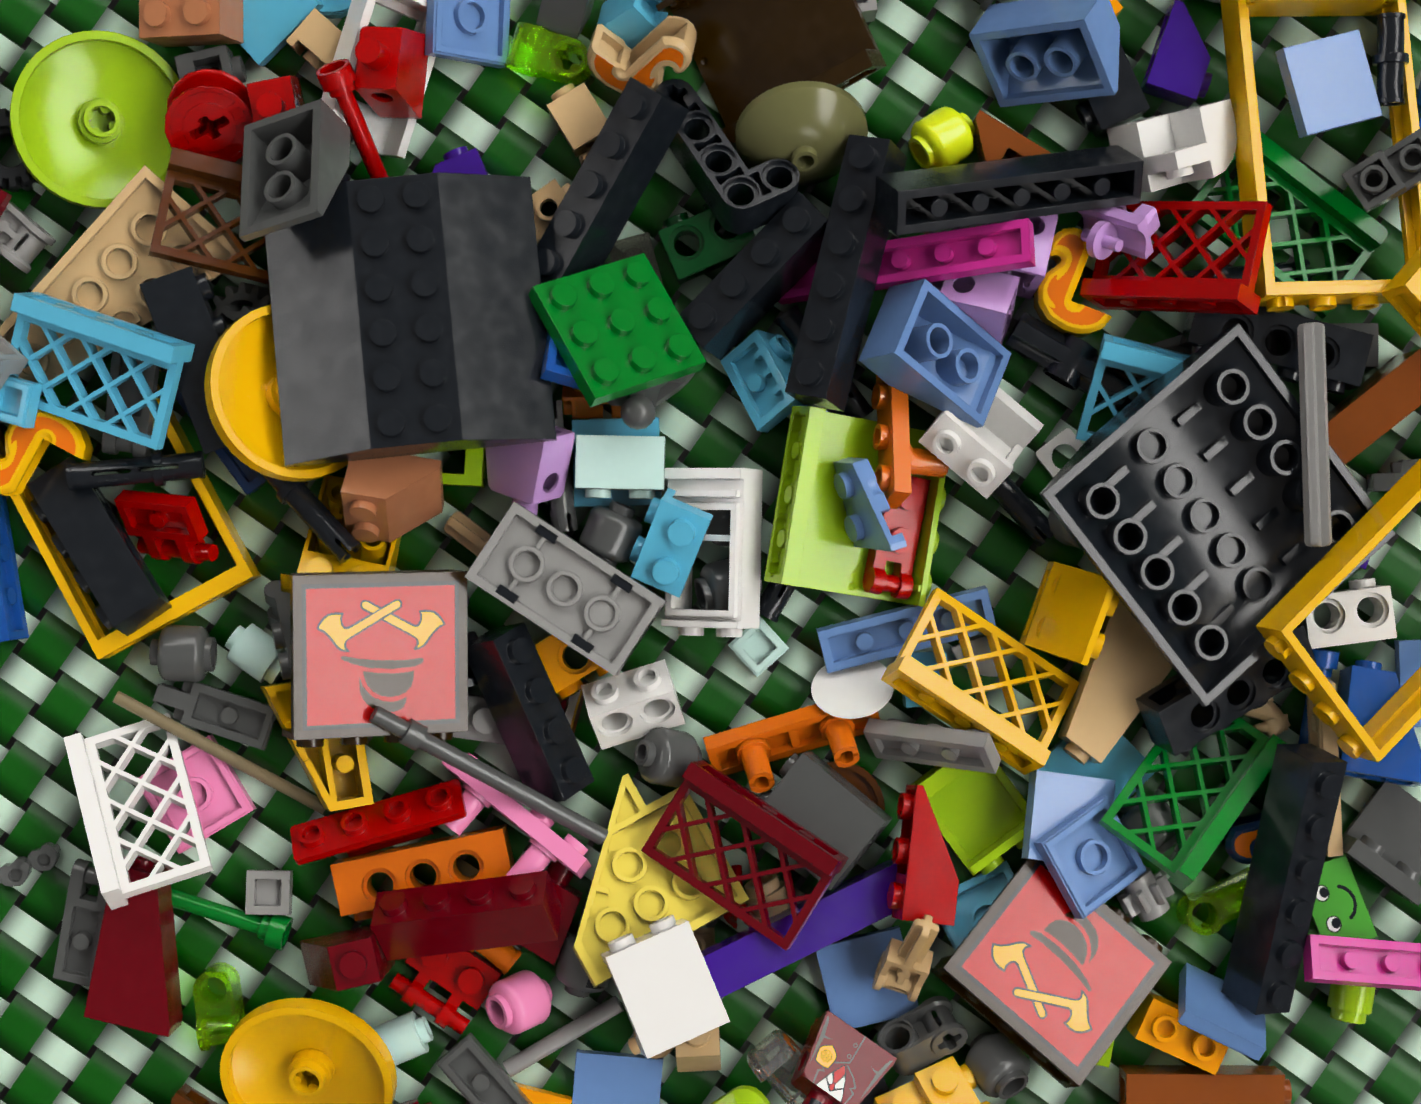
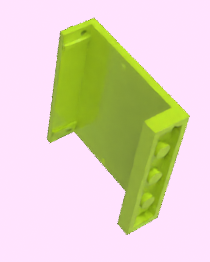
M792 406L764 581L924 607L926 597L929 595L932 587L930 570L933 554L936 552L939 544L937 527L940 511L943 509L946 501V490L944 488L946 475L943 478L911 474L914 477L931 480L912 572L914 586L911 596L907 600L891 597L890 592L883 591L881 594L865 592L863 589V576L869 549L854 547L853 541L850 540L846 533L844 520L847 515L843 499L838 496L835 490L834 475L836 471L833 462L848 457L868 458L875 473L876 467L879 465L878 450L873 448V432L877 421L826 412L824 408L813 406ZM910 428V444L913 448L927 449L918 442L926 431ZM886 561V574L892 575L894 562Z

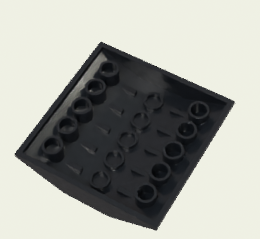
M436 172L340 182L323 216L265 235L285 467L557 440L551 382L540 379L547 342L546 328L528 295L533 286L541 284L530 177Z
M1239 323L1234 324L1147 387L1087 439L1039 494L1198 702L1204 707L1208 706L1267 652L1264 646L1265 638L1256 628V625L1374 506L1359 483L1329 445L1332 543L1326 547L1306 546L1304 543L1300 404ZM1393 529L1329 593V595L1339 585H1341L1350 575H1352L1361 565H1363L1372 555H1374L1383 545H1385L1394 535H1396Z

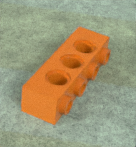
M503 824L465 832L460 837L455 834L365 853L351 858L337 859L330 867L341 917L353 914L354 921L372 918L377 891L372 885V877L378 872L386 873L391 877L393 890L430 886L421 884L415 877V866L420 863L431 865L436 872V881L430 885L507 876L506 874L515 864L507 825ZM469 854L478 860L479 872L476 875L466 876L459 871L457 859L460 855Z

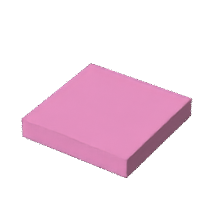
M213 734L206 737L218 743ZM193 745L182 751L205 839L257 809L231 765ZM161 765L150 784L168 791L177 778V772ZM180 789L176 796L183 798L182 791ZM145 790L143 795L153 812H155L163 798ZM171 803L160 822L178 830L188 815L187 810ZM190 828L187 832V835L194 838L192 829ZM181 842L177 852L181 854L193 846Z

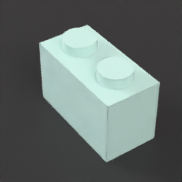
M576 435L575 488L585 489V498H611V490H629V499H653L655 491H665V436Z

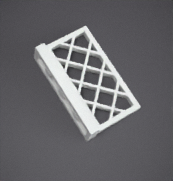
M170 712L164 714L165 716L173 719ZM146 720L85 739L81 732L64 737L100 891L111 910L129 905L127 898L213 871L178 737L166 731L167 740L158 753L140 746L148 733L161 730L160 727ZM113 744L127 748L115 767L100 760L98 749ZM170 751L172 753L173 760L166 758ZM135 753L153 760L141 779L124 772ZM161 765L177 772V778L168 791L150 784ZM103 771L110 774L106 780ZM119 778L136 786L125 805L110 799L109 796L110 791ZM180 789L182 791L183 798L176 796ZM145 790L163 798L152 817L133 810ZM171 803L187 810L188 815L178 830L160 822ZM113 809L119 812L116 819L114 816ZM128 816L146 824L134 844L119 836V830ZM190 828L192 829L194 838L187 835V832ZM155 829L173 837L161 857L143 849ZM181 842H185L197 848L200 861L179 866L171 862L170 859ZM123 848L129 851L126 857L124 856ZM138 855L156 863L148 877L134 882L130 881L128 871Z

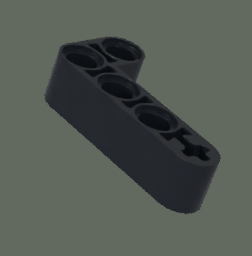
M670 79L658 86L657 90L689 109L669 148L721 226L733 234H744L766 225L798 192L800 177L798 168L786 159L777 158L748 169L694 88L688 82L681 79Z

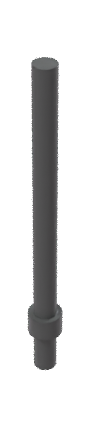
M376 706L373 710L369 722L399 737L398 742L413 751L419 748L598 845L605 841L608 829L427 732L428 727L412 718L406 721L380 706Z

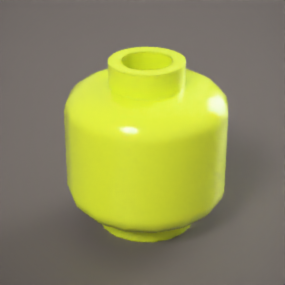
M947 106L938 108L914 123L911 129V138L908 142L910 153L917 164L924 169L955 165L967 158L973 151L974 124L969 116L963 112L959 113Z

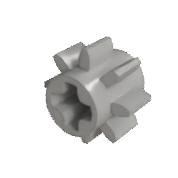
M1145 867L1147 871L1125 887L1124 892L1116 895L1124 913L1129 914L1130 918L1138 915L1141 922H1148L1165 914L1170 909L1166 898L1175 894L1166 875H1162L1160 871L1153 874L1149 867Z

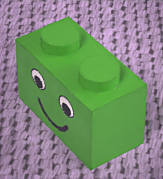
M1343 853V856L1335 857L1326 856L1307 935L1373 939L1378 936L1346 854Z

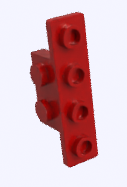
M453 779L380 800L371 805L352 808L294 825L290 829L293 858L297 865H303L347 852L349 858L431 835L433 834L432 827L466 817L462 785L459 779Z

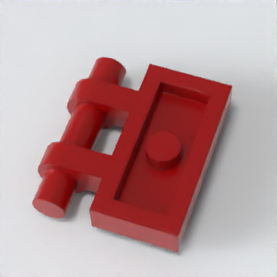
M123 490L114 499L128 535L141 537L137 543L139 553L149 554L155 560L166 561L172 557L182 558L185 563L201 564L203 561H215L219 554L217 545L206 543L203 540L209 531L196 497Z
M470 951L407 958L405 962L418 970L419 973L412 982L398 972L388 987L402 995L401 1001L410 1007L415 1004L435 1018L433 1022L444 1029L448 1026L461 1035L470 1020L456 1010L462 1001L478 1010L489 994L493 983L501 976L502 971L477 953H471ZM430 979L452 993L446 1003L424 990Z

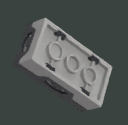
M513 502L465 575V578L614 676L619 675L667 602L516 502Z

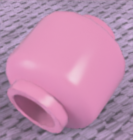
M522 970L496 981L489 990L485 1005L489 1020L496 1028L512 1035L522 1033L544 1023L551 1012V1001L553 998L551 987L547 981L529 970Z

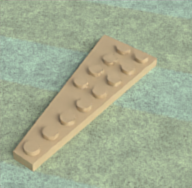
M144 165L31 292H40L141 327L153 321L139 284L190 267L189 265L148 256L164 181ZM172 190L171 198L181 212L192 207ZM169 208L166 221L174 217ZM199 212L187 219L199 238L217 229ZM180 224L164 231L161 245L179 250L192 243ZM224 235L205 244L212 257L216 259L226 260L236 254ZM197 249L192 252V253L200 254ZM196 267L198 275L205 272L210 282L223 274ZM14 311L0 326V335L10 344L18 314ZM30 324L27 340L35 353L50 343L40 326ZM56 332L59 338L64 335ZM74 338L63 345L73 366L89 358L81 340ZM95 345L98 352L104 349L103 347ZM54 351L38 360L49 381L64 373ZM29 366L24 368L21 374H19V378L38 383Z

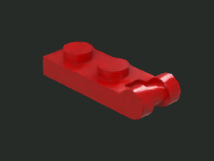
M911 476L912 493L897 509H890L888 512L882 513L892 536L903 533L907 547L892 552L869 549L863 576V589L865 592L881 594L883 591L890 592L891 597L907 600L911 596L914 586L912 572L931 480ZM886 561L894 562L892 575L886 574Z

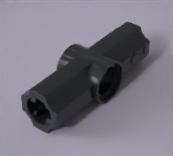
M1023 312L1004 345L1025 359L1044 368L1043 372L1054 381L1069 389H1079L1088 394L1099 356L1097 349L1072 334L1064 333L1063 335L1030 314ZM1109 366L1105 367L1101 383L1110 397L1132 385L1124 370ZM1098 391L1096 400L1102 402L1104 398L1100 391ZM1129 395L1114 402L1118 411Z

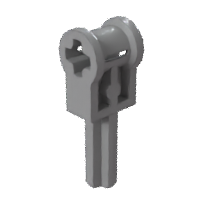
M9 201L0 217V254L18 269L28 274L32 270L30 264L46 245L52 246L56 240L13 202Z

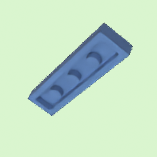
M985 585L948 594L996 626L988 589ZM938 604L933 613L938 632L955 629L951 612ZM905 605L816 628L827 673L898 656L923 607ZM925 628V630H924V632H923L922 635L928 634L926 628ZM979 631L968 632L969 637L982 634ZM957 635L940 638L942 644L959 640ZM931 642L917 643L914 651L932 647Z

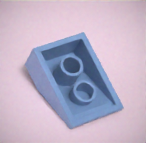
M921 279L888 288L859 361L889 386L943 412L949 411L958 419L978 428L984 426L1012 353L928 280Z

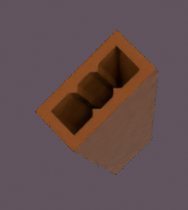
M1421 349L1394 356L1361 384L1360 387L1328 412L1329 445L1344 465L1421 406Z
M1119 1065V1104H1291L1292 1101L1290 1080L1285 1079V1074L1276 1066L1220 1065L1215 1076L1194 1065Z

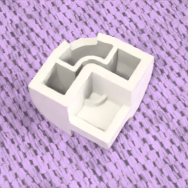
M1231 99L1189 107L1180 111L1156 117L1152 116L1107 129L1110 146L1118 145L1144 160L1142 192H1155L1186 182L1214 178L1226 171L1234 158L1237 145L1236 122Z

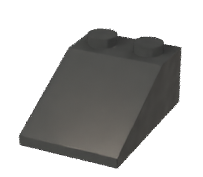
M322 99L244 126L239 238L244 242L321 217L326 211L350 165V127Z

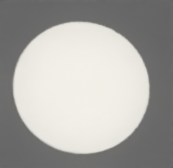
M874 661L827 673L826 667L823 666L812 681L811 694L816 705L825 713L843 719H857L867 717L881 710L891 699L894 688L881 680L887 668L880 662Z

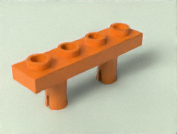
M876 375V384L874 385L871 398L872 408L877 410V424L873 432V448L878 450L879 465L876 467L875 475L890 508L897 509L912 493L911 474L943 478L948 473L949 467L928 449L913 448L911 446L908 394L889 386Z
M816 704L703 737L713 767L725 775L745 770L750 789L755 793H763L769 791L775 785L770 762L792 756L794 753L799 754L829 745L838 767L845 768L855 765L860 759V754L854 737L864 734L863 731L869 718L880 719L879 713L876 712L863 718L843 719L831 716L822 711Z

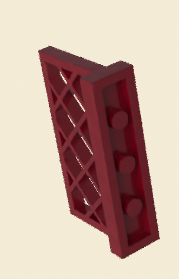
M706 761L690 762L682 775L685 778L641 851L785 951L789 950L833 878L841 872L849 858ZM691 790L704 798L708 818L687 822L683 803ZM714 806H716L726 814L716 816ZM677 815L679 824L670 826L673 819ZM732 817L741 823L744 842L723 847L717 820ZM709 822L715 848L694 853L688 827ZM680 829L685 855L671 858L658 849L657 846L666 831ZM751 831L760 836L761 839L752 840ZM769 842L778 849L781 867L759 871L754 845ZM746 847L751 873L730 878L724 851ZM716 853L721 880L706 882L698 876L695 858ZM787 855L798 863L789 865ZM687 860L688 869L677 861ZM806 867L819 876L820 880L812 893L796 896L790 870ZM782 872L788 898L766 903L760 876ZM752 878L758 904L743 907L735 902L731 883ZM723 884L724 893L716 889L714 886ZM807 900L799 912L797 902ZM789 903L793 923L786 935H783L771 926L767 908ZM759 910L761 919L750 911Z

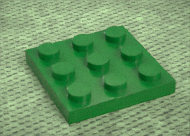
M645 253L535 285L528 294L532 305L589 407L699 372L707 362Z

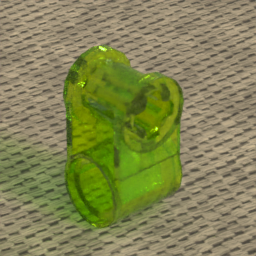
M517 22L505 67L526 76L545 78L566 85L573 83L574 86L588 80L592 73L586 57L587 48L581 41L551 32L537 25ZM572 54H576L580 64H572L570 70H566L562 60H570Z
M217 962L205 969L193 985L196 1034L201 1051H209L211 1046L226 1044L235 1026L246 1016L238 971L228 963ZM217 977L225 983L226 994L216 995L212 993L207 984L208 978Z

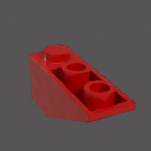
M906 784L905 793H900L897 804V817L902 820L901 836L895 838L892 848L893 864H897L896 881L891 882L888 888L887 906L889 909H892V917L896 919L914 921L917 918L922 919L926 914L933 917L932 922L935 924L954 926L959 879L924 786Z

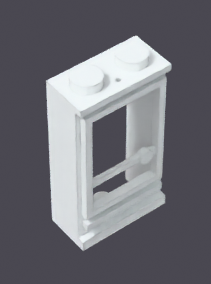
M351 0L333 61L349 59L356 74L357 58L355 47L359 42L361 28L369 25L375 3L417 21L414 31L425 34L427 0ZM428 56L425 91L436 57ZM323 91L321 99L346 123L337 99L331 98L329 92ZM357 101L379 155L386 158L405 159L417 119L381 118L369 105ZM352 137V141L350 142V144L356 146L354 139Z
M665 468L664 479H668V488L676 491L674 499L700 510H730V535L706 534L703 540L730 542L728 610L692 609L691 569L680 598L665 592V600L667 602L665 603V619H661V626L678 627V635L704 636V628H716V637H742L743 629L759 628L763 470L750 468Z

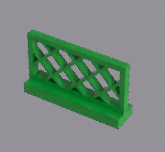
M1261 132L1266 190L1275 189L1283 195L1286 211L1271 212L1270 220L1287 218L1291 241L1273 242L1272 250L1293 248L1296 271L1283 272L1274 263L1275 282L1295 281L1293 278H1298V281H1308L1307 277L1327 275L1328 281H1337V274L1344 273L1340 280H1353L1374 250L1384 242L1391 231ZM1228 167L1226 171L1218 176L1207 179L1191 201H1204L1207 196L1223 195L1224 201H1233L1232 194L1239 193L1238 185L1231 186ZM1220 179L1222 187L1213 188ZM1205 214L1197 223L1209 231L1218 221L1209 214ZM1310 216L1317 221L1320 237L1301 239L1297 217ZM1242 218L1231 226V229L1239 239L1238 223H1242ZM1226 232L1218 237L1229 248L1233 245ZM1345 243L1358 253L1351 265L1335 266L1332 244ZM1322 245L1326 267L1306 269L1302 247ZM1331 310L1313 312L1323 319Z
M1241 717L1234 720L1226 729L1211 734L1217 737L1221 757L1199 759L1196 745L1189 751L1191 760L1169 763L1167 751L1154 744L1099 821L1101 826L1170 875L1168 881L1181 891L1195 880L1272 769L1277 744H1287L1275 734L1270 738ZM1239 732L1252 741L1253 745L1246 754L1229 756L1225 733ZM1159 755L1161 764L1152 765ZM1240 762L1233 772L1231 763ZM1222 764L1226 778L1225 785L1220 788L1206 789L1201 767ZM1193 768L1197 790L1176 793L1171 770ZM1163 771L1167 794L1145 797L1142 777L1145 773ZM1135 789L1137 798L1127 799ZM1216 796V798L1209 806L1208 797ZM1199 798L1203 814L1200 821L1182 823L1177 800ZM1169 801L1173 824L1152 827L1147 804ZM1139 805L1143 828L1128 830L1113 818L1121 807ZM1193 830L1188 838L1185 839L1184 831ZM1176 833L1179 851L1172 861L1156 850L1153 834ZM1144 835H1145L1146 842L1143 841V840H1142L1141 838H1139L1138 836H1144Z

